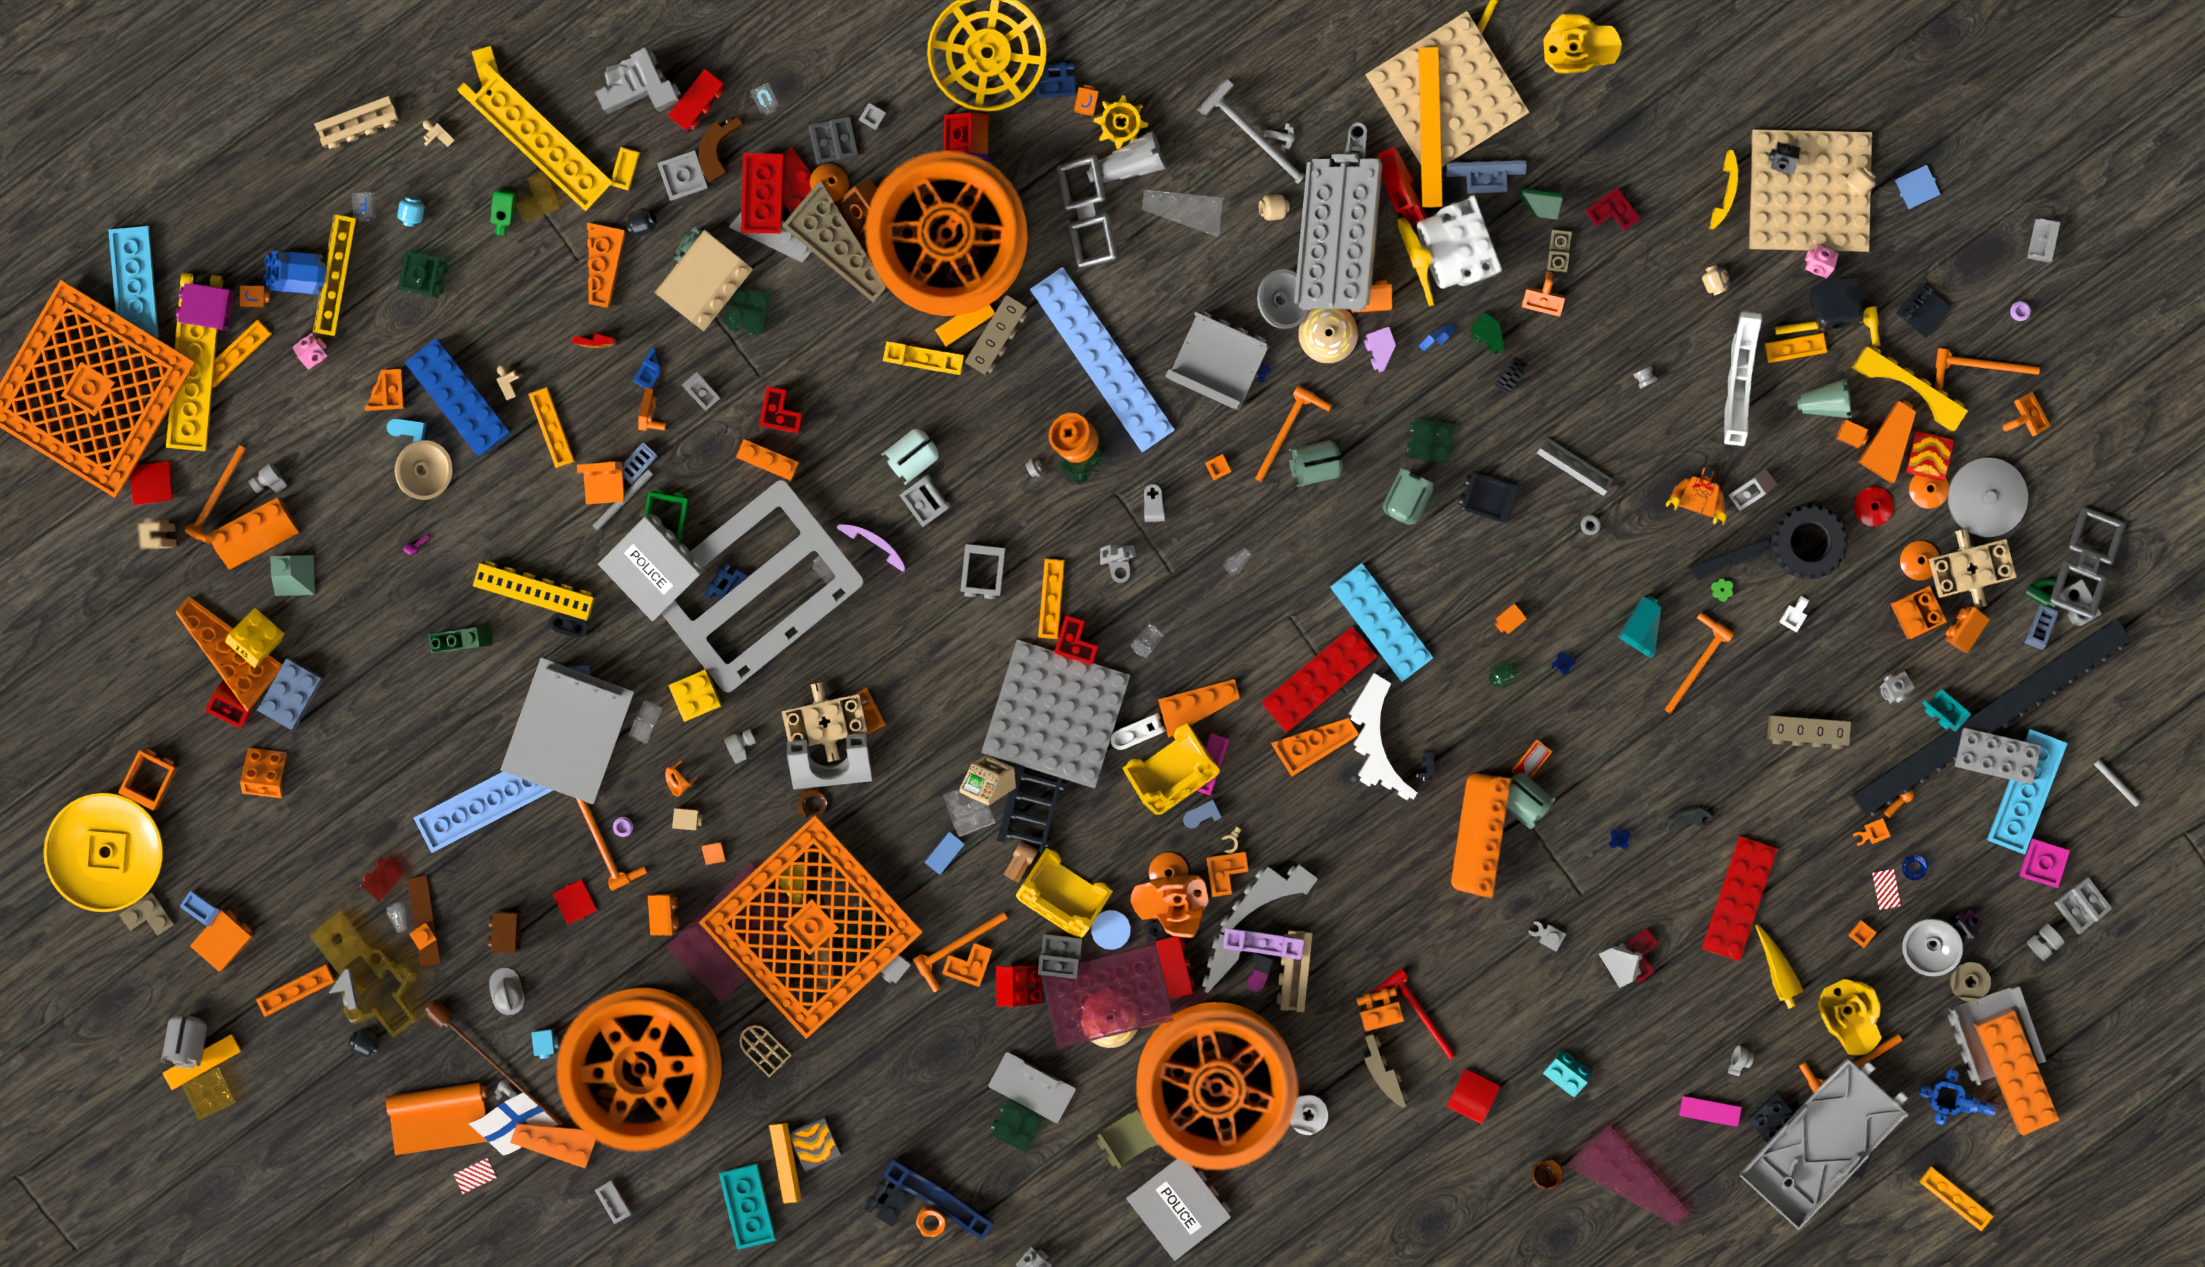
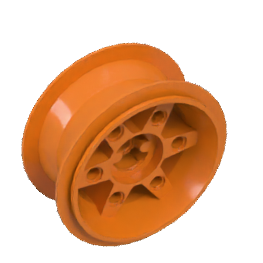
M930 153L914 158L898 167L885 179L877 190L871 202L866 224V241L869 256L882 281L904 303L919 311L933 315L957 316L968 314L996 301L1015 281L1022 268L1027 250L1026 219L1020 200L1013 187L991 165L963 153ZM958 181L967 185L953 204H943L930 183ZM915 192L924 211L920 222L895 223L901 206ZM983 194L995 207L1000 218L1001 227L972 223L971 218ZM932 195L935 199L932 205L924 204L925 196ZM967 196L974 198V204L970 207L963 204V200ZM950 218L946 224L939 227L938 238L933 244L930 240V231L933 224L939 219ZM962 224L965 234L963 241L956 248L945 249L948 243L955 240L956 229ZM946 228L951 229L953 233L949 239H944L941 236L942 231ZM911 229L914 234L912 238L905 239L902 235L903 231ZM986 231L993 234V239L989 242H985L982 239V234ZM894 242L921 245L924 250L911 275L900 263L895 251ZM1000 246L994 263L986 273L979 277L970 256L973 247ZM945 263L952 264L965 286L944 289L929 286L928 283L942 264ZM930 264L932 266L931 273L923 274L921 272L922 266ZM964 265H969L972 268V272L968 276H964L961 273V268Z
M633 988L619 991L598 1000L576 1018L567 1031L560 1047L557 1062V1079L565 1107L575 1122L586 1133L603 1144L614 1148L644 1151L659 1148L676 1141L701 1121L713 1104L718 1092L722 1060L715 1033L708 1021L694 1006L679 996L664 990ZM634 1014L654 1016L642 1039L635 1040L618 1018ZM671 1025L685 1038L692 1055L667 1054L663 1045ZM657 1027L661 1030L660 1038L652 1037V1028ZM602 1031L615 1055L609 1061L586 1064L590 1047L596 1036ZM613 1031L621 1033V1040L619 1042L612 1040L611 1034ZM643 1051L654 1058L657 1064L655 1077L650 1072L649 1062L641 1059L637 1052ZM676 1060L684 1063L682 1071L675 1070L674 1062ZM626 1061L632 1065V1074L641 1078L643 1084L633 1083L627 1078L625 1073ZM637 1063H643L646 1066V1071L643 1074L636 1071ZM601 1067L604 1070L602 1078H597L594 1075L595 1068ZM694 1073L689 1093L682 1104L678 1106L665 1083L668 1077ZM588 1083H614L617 1087V1092L609 1112L597 1102ZM642 1097L646 1098L662 1118L647 1123L626 1121L638 1098ZM658 1097L666 1098L667 1105L665 1107L658 1106ZM619 1100H624L627 1103L625 1111H620L617 1108Z
M1226 1002L1200 1003L1186 1007L1170 1016L1153 1032L1141 1054L1137 1071L1138 1105L1142 1119L1150 1134L1163 1149L1175 1158L1192 1166L1205 1169L1234 1168L1261 1157L1281 1139L1290 1124L1296 1106V1072L1290 1051L1284 1039L1265 1018L1250 1009ZM1214 1032L1234 1034L1245 1039L1248 1043L1230 1057H1226L1220 1053ZM1198 1035L1201 1060L1196 1064L1170 1059L1179 1046ZM1206 1040H1210L1214 1043L1212 1049L1206 1050L1202 1046ZM1250 1053L1252 1056L1250 1061L1243 1062L1240 1059L1241 1055ZM1262 1058H1264L1270 1072L1271 1092L1244 1081V1077ZM1174 1068L1184 1069L1183 1075H1174ZM1215 1071L1224 1072L1230 1076L1234 1084L1225 1083L1221 1077L1209 1078L1207 1075ZM1162 1079L1189 1090L1185 1098L1171 1112H1169L1163 1097ZM1214 1082H1220L1222 1089L1214 1091L1211 1085ZM1200 1088L1208 1090L1212 1096L1219 1097L1224 1095L1227 1098L1219 1102L1210 1101L1202 1095ZM1256 1092L1260 1094V1097L1252 1101L1249 1099V1094ZM1187 1105L1193 1109L1189 1115L1181 1112V1109ZM1240 1106L1263 1112L1254 1124L1235 1135L1233 1113ZM1201 1115L1212 1117L1219 1138L1200 1136L1190 1132L1185 1127ZM1222 1118L1230 1120V1124L1227 1127L1219 1125V1121Z

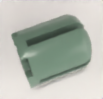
M1327 440L1289 449V451H1292L1293 457L1292 460H1289L1293 477H1297L1300 483L1296 485L1297 487L1335 479L1342 473V460L1304 467V463L1341 455L1340 449L1333 441Z
M1401 468L1383 503L1384 512L1386 515L1404 524H1416L1425 509L1435 485Z
M1518 773L1510 779L1506 810L1531 830L1535 826L1536 821L1544 816L1556 799L1528 775Z

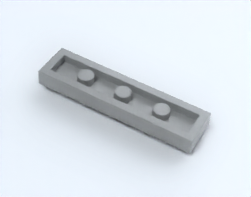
M1548 437L1543 441L1537 452L1544 459L1603 496L1613 481L1612 478Z

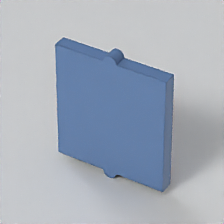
M1927 165L1895 180L1901 192L1900 196L1903 197L1908 209L1940 195L1935 183L1936 179L1932 177Z

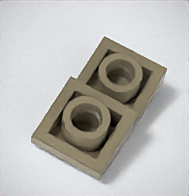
M1552 228L1547 270L1567 272L1571 230Z

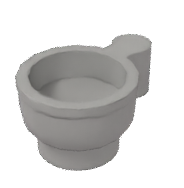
M1737 1046L1732 1054L1728 1073L1739 1076L1742 1068H1750L1753 1063L1754 1054L1745 1047Z

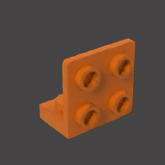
M622 462L577 465V473H584L586 504L625 501Z
M248 748L240 780L242 793L282 798L283 788L281 781L287 753Z

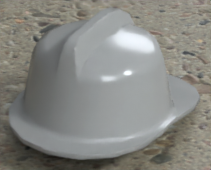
M500 968L491 975L489 981L493 1003L500 1013L513 1015L523 1008L525 1002L520 978L512 969Z

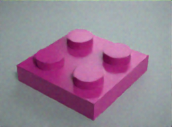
M2031 838L2019 876L2058 888L2070 850Z

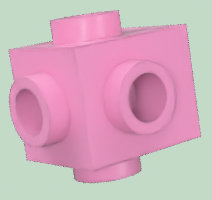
M1817 244L1813 250L1808 251L1805 257V261H1807L1805 269L1827 279L1835 269L1839 253Z
M312 333L293 346L297 357L308 370L327 357L324 350L326 348L325 343L321 338L316 339Z

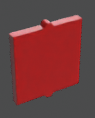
M582 879L571 885H565V888L553 893L567 925L579 919L583 920L585 916L597 911Z

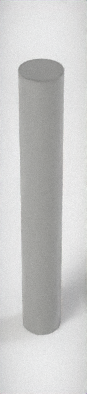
M2100 759L2094 763L2104 776L2135 807L2140 804L2141 801Z

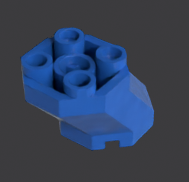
M272 251L270 255L267 254L265 257V266L267 267L263 278L264 286H268V289L271 291L320 294L321 291L318 288L319 286L323 287L325 283L326 271L325 263L320 261V259H323V255Z

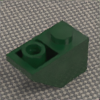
M1482 312L1469 330V333L1472 334L1470 338L1479 344L1482 341L1488 345L1486 349L1495 355L1497 353L1502 354L1504 352L1500 323L1485 312Z

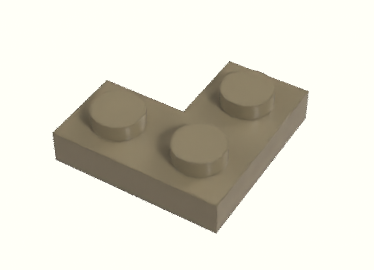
M153 892L119 914L130 931L146 920L157 936L175 925Z

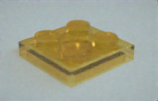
M219 1067L182 1085L198 1120L236 1103Z

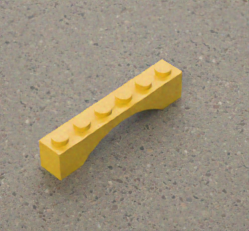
M1864 347L1853 364V369L1867 378H1891L1911 386L1927 402L1936 422L1950 431L1957 429L1968 411L1964 408L1965 405L1956 399L1954 401L1947 398L1948 394L1941 389L1936 391L1930 387L1931 383L1926 379L1921 378L1919 380L1916 378L1912 370L1906 367L1904 369L1897 366L1898 362L1889 356L1886 359L1880 355L1881 351L1876 347Z

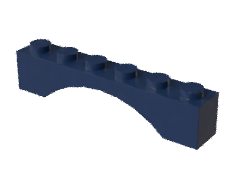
M895 1157L883 1174L884 1178L935 1207L982 1241L994 1224L992 1219Z

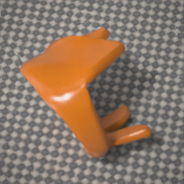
M681 761L672 767H667L665 772L666 782L673 795L677 797L681 796L698 779L695 777L688 783L680 772L674 769L682 763ZM672 773H673L674 776L676 777L677 782L674 780V778H673V776H672Z
M925 1205L917 1216L916 1225L923 1236L936 1237L946 1228L948 1216L931 1205ZM928 1215L936 1216L939 1220L937 1229L927 1230L923 1225L925 1217Z

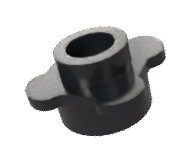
M1159 919L1156 922H1147L1144 927L1148 932L1147 939L1149 941L1166 937V932L1163 930Z

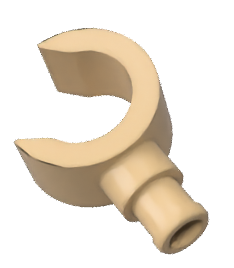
M1236 827L1230 835L1222 837V840L1231 838L1235 842L1232 849L1225 850L1224 852L1232 853L1237 849V838L1241 831L1240 828Z

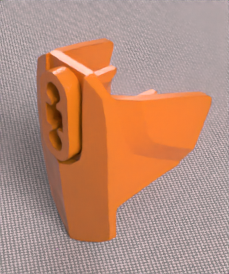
M1198 875L1176 876L1135 885L1131 895L1132 907L1142 920L1157 918L1164 927L1165 932L1178 937L1195 936L1202 921L1203 911L1209 902L1205 880Z

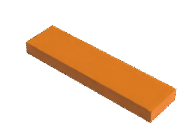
M325 964L256 999L264 1017L336 982V979L329 965Z

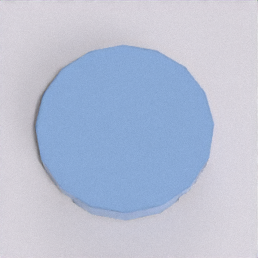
M1107 910L1101 912L1092 924L1091 933L1094 941L1099 946L1114 950L1122 947L1127 942L1131 927L1124 914L1116 910Z

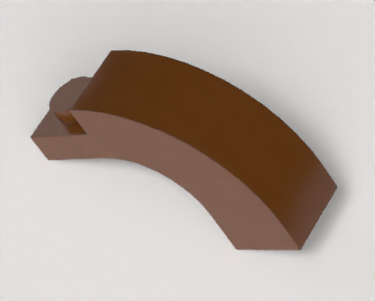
M734 117L729 118L723 123L725 125L723 127L716 121L702 137L699 146V163L703 174L710 184L727 174L719 161L718 149L724 138L744 126L738 117L736 119Z

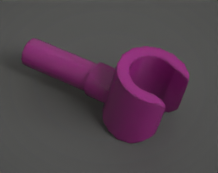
M426 534L414 545L408 542L403 548L404 552L408 555H414L420 545L430 537Z

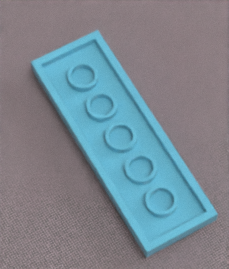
M149 226L109 229L116 313L159 339Z
M1362 563L1330 587L1401 682L1433 659L1432 655Z
M2031 729L2028 730L2024 742L2041 746L2033 783L2028 784L2009 780L1987 840L2022 854H2025L2067 746V743Z

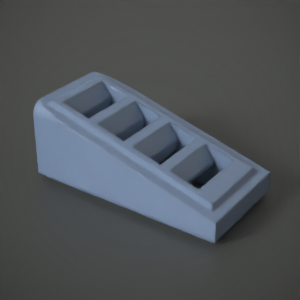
M643 442L622 465L623 477L632 485L655 461L658 455ZM642 450L650 456L648 460L640 453ZM637 456L645 462L643 466L635 459ZM631 462L639 468L638 472L630 465ZM626 467L634 474L633 477L624 470Z
M2040 604L2024 643L2043 650L2047 645L2059 611ZM2041 613L2052 616V618L2049 619L2044 616H2041ZM2040 620V621L2045 622V623H2047V624H2049V625H2048V626H2045V625H2043V624L2038 623V621ZM2038 628L2042 631H2045V634L2038 632L2035 629Z

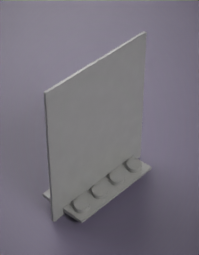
M540 658L500 770L594 804L634 691L571 669V666L566 667Z

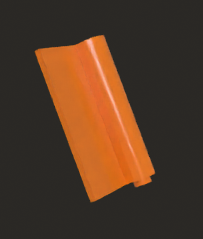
M478 1082L386 1096V1109L391 1120L395 1155L488 1142L468 1124L486 1116L484 1098L487 1097L486 1087Z

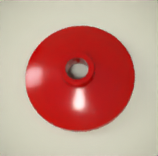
M1868 487L1862 490L1855 498V515L1865 525H1882L1890 519L1893 513V500L1890 494L1882 488ZM1873 503L1878 504L1877 510L1872 509L1871 505Z

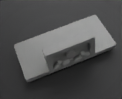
M1964 728L1955 767L2032 784L2041 746Z
M1009 1052L1005 1053L988 1085L995 1091L1055 1123L1059 1122L1076 1090L1071 1085Z

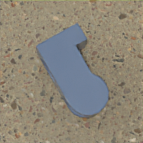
M1212 799L1185 813L1183 822L1186 827L1193 829L1200 822L1210 817H1213L1214 821L1222 817Z

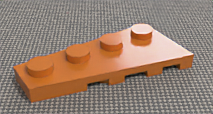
M587 223L589 236V304L610 309L627 231Z

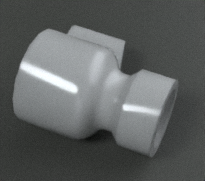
M271 463L259 471L258 477H253L248 481L256 493L261 492L266 485L276 493H279L288 486Z
M750 729L743 731L742 735L734 733L724 738L735 764L747 760L745 746H751L756 743Z

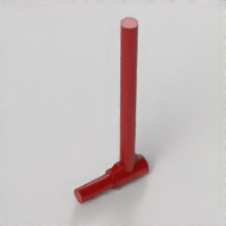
M1402 968L1370 992L1374 994L1381 992V989L1399 988L1447 1057L1451 1060L1456 1056L1405 984L1408 976Z

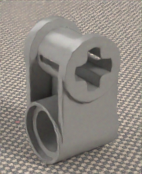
M1355 123L1349 128L1345 154H1356L1359 156V159H1365L1367 129L1362 123ZM1354 127L1362 128L1363 135L1361 137L1353 136L1352 130Z
M1150 484L1144 490L1145 522L1165 521L1161 488L1156 484ZM1152 487L1155 488V491L1159 492L1158 495H1155L1154 499H1151V495H1147V492Z

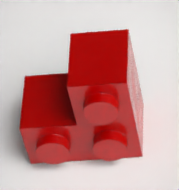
M766 387L759 426L800 434L803 414L784 410L788 391Z
M1065 616L1054 654L1089 665L1093 664L1098 646L1079 640L1085 621Z

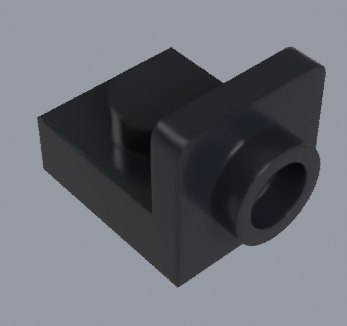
M1429 751L1424 752L1425 757H1421L1423 769L1427 768V772L1415 773L1416 778H1420L1421 781L1432 780V776L1436 775L1433 752Z

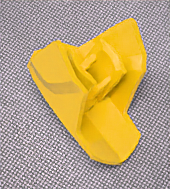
M1561 15L1552 23L1550 30L1543 39L1545 62L1555 72L1560 73L1585 72L1595 66L1615 63L1622 46L1620 37L1613 26H1597L1583 15ZM1570 45H1574L1576 51H1572ZM1551 46L1557 48L1555 53L1549 51Z
M1842 979L1823 989L1818 1006L1829 1032L1840 1040L1846 1052L1850 1055H1864L1871 1052L1881 1040V1035L1876 1025L1880 1014V1005L1873 988L1862 982ZM1836 988L1841 990L1840 996L1834 994ZM1848 1006L1849 1011L1844 1013V1008Z

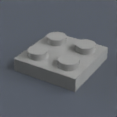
M695 150L657 163L670 201L708 189Z

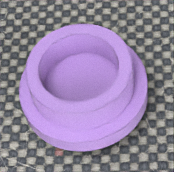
M2018 301L2012 305L2010 313L2013 319L2024 321L2030 316L2031 309L2026 302Z
M620 817L615 820L613 830L620 837L628 836L633 830V823L629 818Z

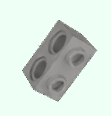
M2077 580L2064 587L2060 595V599L2085 607L2086 609L2090 608L2093 599L2083 580ZM2072 589L2077 592V598L2074 601L2069 598V592ZM2099 608L2097 609V612H2096V615H2095L2094 618H2096V617H2098L2099 615H2101V612H2100ZM2069 611V614H2067L2072 624L2076 623L2077 626H2082L2092 620L2087 617L2081 618L2079 614Z

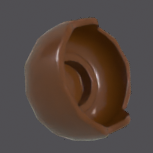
M1542 1160L1532 1168L1531 1178L1534 1185L1538 1188L1551 1190L1562 1182L1564 1173L1562 1167L1556 1161Z

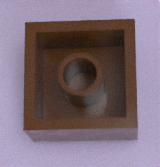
M497 910L489 917V928H492V935L488 938V948H491V953L515 954L520 951L522 911Z

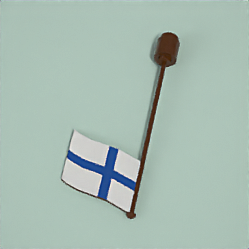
M435 999L430 1003L424 1012L427 1013L426 1016L439 1028L442 1026L446 1028L449 1025L523 1092L503 1102L483 1118L468 1123L502 1155H507L521 1148V1146L510 1143L517 1123L550 1127L556 1125L557 1127L563 1126V1121H559L451 1023L454 1020L451 1017L453 1013L440 1001L437 1002Z

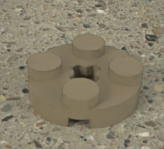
M1964 962L1957 965L1950 977V986L1953 993L1960 999L1975 1002L1989 992L1991 978L1982 965L1975 962ZM1969 976H1972V979L1976 981L1971 987H1968V984L1965 983Z

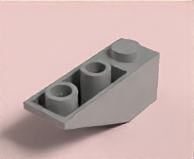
M1222 933L1219 934V937L1214 938L1212 948L1216 950L1214 957L1210 956L1207 967L1211 969L1209 976L1205 975L1202 985L1206 987L1205 992L1207 993L1235 964L1240 955V951L1222 948L1224 934Z

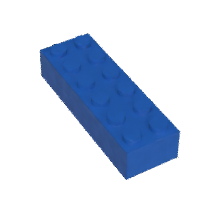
M435 338L405 362L477 456L482 457L512 433L439 339Z

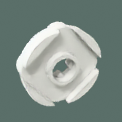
M1314 1095L1297 1097L1294 1114L1290 1121L1293 1128L1304 1135H1312L1322 1130L1328 1120V1111L1323 1101ZM1310 1109L1314 1117L1305 1120V1116L1302 1114Z

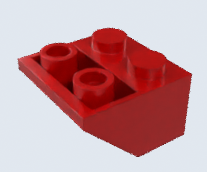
M223 679L213 693L205 712L241 729L245 728L258 700L247 712Z
M1039 964L996 966L997 1006L1017 1007L1042 1004L1041 975L1038 974Z

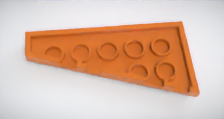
M188 596L176 610L177 616L248 712L274 681L282 664L268 655L254 668L225 643L228 634L233 628Z

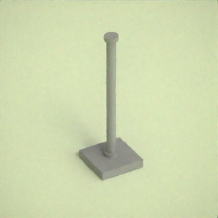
M1224 80L1197 110L1202 115H1205L1214 105L1216 107L1219 106L1277 161L1298 184L1305 177V174L1296 170L1224 101L1225 98L1223 96L1233 86L1229 80Z

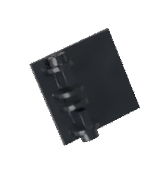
M1920 283L1897 310L1896 314L1927 338L1951 307L1933 293L1932 288Z
M1778 1094L1771 1095L1766 1103H1762L1763 1106L1761 1108L1758 1106L1759 1110L1748 1115L1749 1118L1747 1119L1767 1143L1794 1115L1793 1111Z

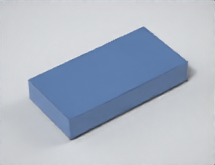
M949 832L925 863L940 875L965 843Z
M191 890L180 905L182 909L208 927H210L220 912L219 909Z

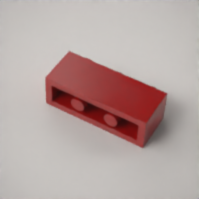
M704 69L668 116L687 132L690 129L693 131L699 125L700 121L698 119L701 115H706L711 110L713 100L715 98L718 100L723 95L725 85Z
M1170 936L1155 940L1169 998L1173 999L1193 994L1192 989L1196 987L1193 976L1189 977L1187 970L1191 969L1188 957L1184 958L1182 950H1186L1184 939H1179L1178 936Z

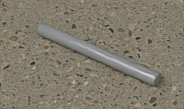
M647 469L624 493L625 501L615 502L592 526L598 531L653 476L652 472Z

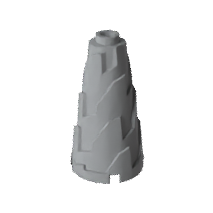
M1153 131L1129 142L1128 145L1113 151L1111 155L1098 161L1103 183L1117 179L1123 180L1137 175L1143 176L1166 169L1163 153L1159 149L1160 145ZM1090 166L1087 174L1090 182H1093L1094 178Z

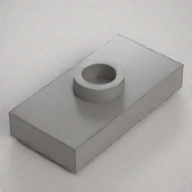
M613 1180L595 1189L614 1224L632 1214Z

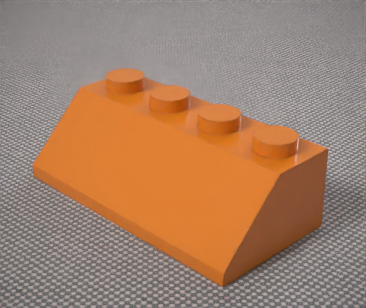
M275 498L207 535L212 537L211 543L228 569L231 570L300 532L282 498Z

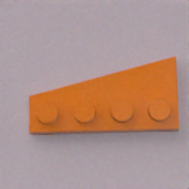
M1235 679L1158 699L1168 738L1174 735L1175 730L1179 726L1186 723L1191 726L1239 699Z
M1346 718L1272 742L1271 744L1290 775L1294 776L1359 734L1350 719Z
M517 1123L510 1143L586 1168L596 1139L580 1128Z

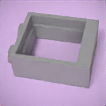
M965 545L960 591L965 592L964 596L976 597L977 593L984 594V598L996 599V595L1001 596L1005 548ZM970 553L999 556L996 590L966 587Z

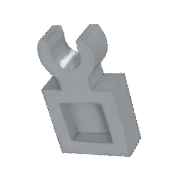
M1534 921L1533 923L1538 926V931L1532 932L1529 930L1528 933L1532 936H1541L1539 942L1557 952L1566 934L1550 925H1547L1546 929H1544L1541 923Z

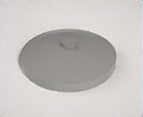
M1996 458L1976 459L1961 467L1952 478L1947 497L1948 507L1956 523L1962 529H1968L1969 533L1981 537L1999 536L2012 530L2023 518L2028 504V490L2022 475L2011 464Z

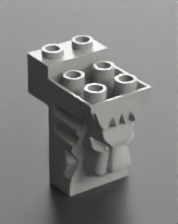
M645 47L630 55V59L607 67L605 72L607 86L595 92L603 110L607 114L647 96H650L655 109L661 112L676 105L680 101L679 97L682 96L676 84H672L669 80L666 81L662 71L656 69L655 65L658 64L656 57L652 51L648 52Z

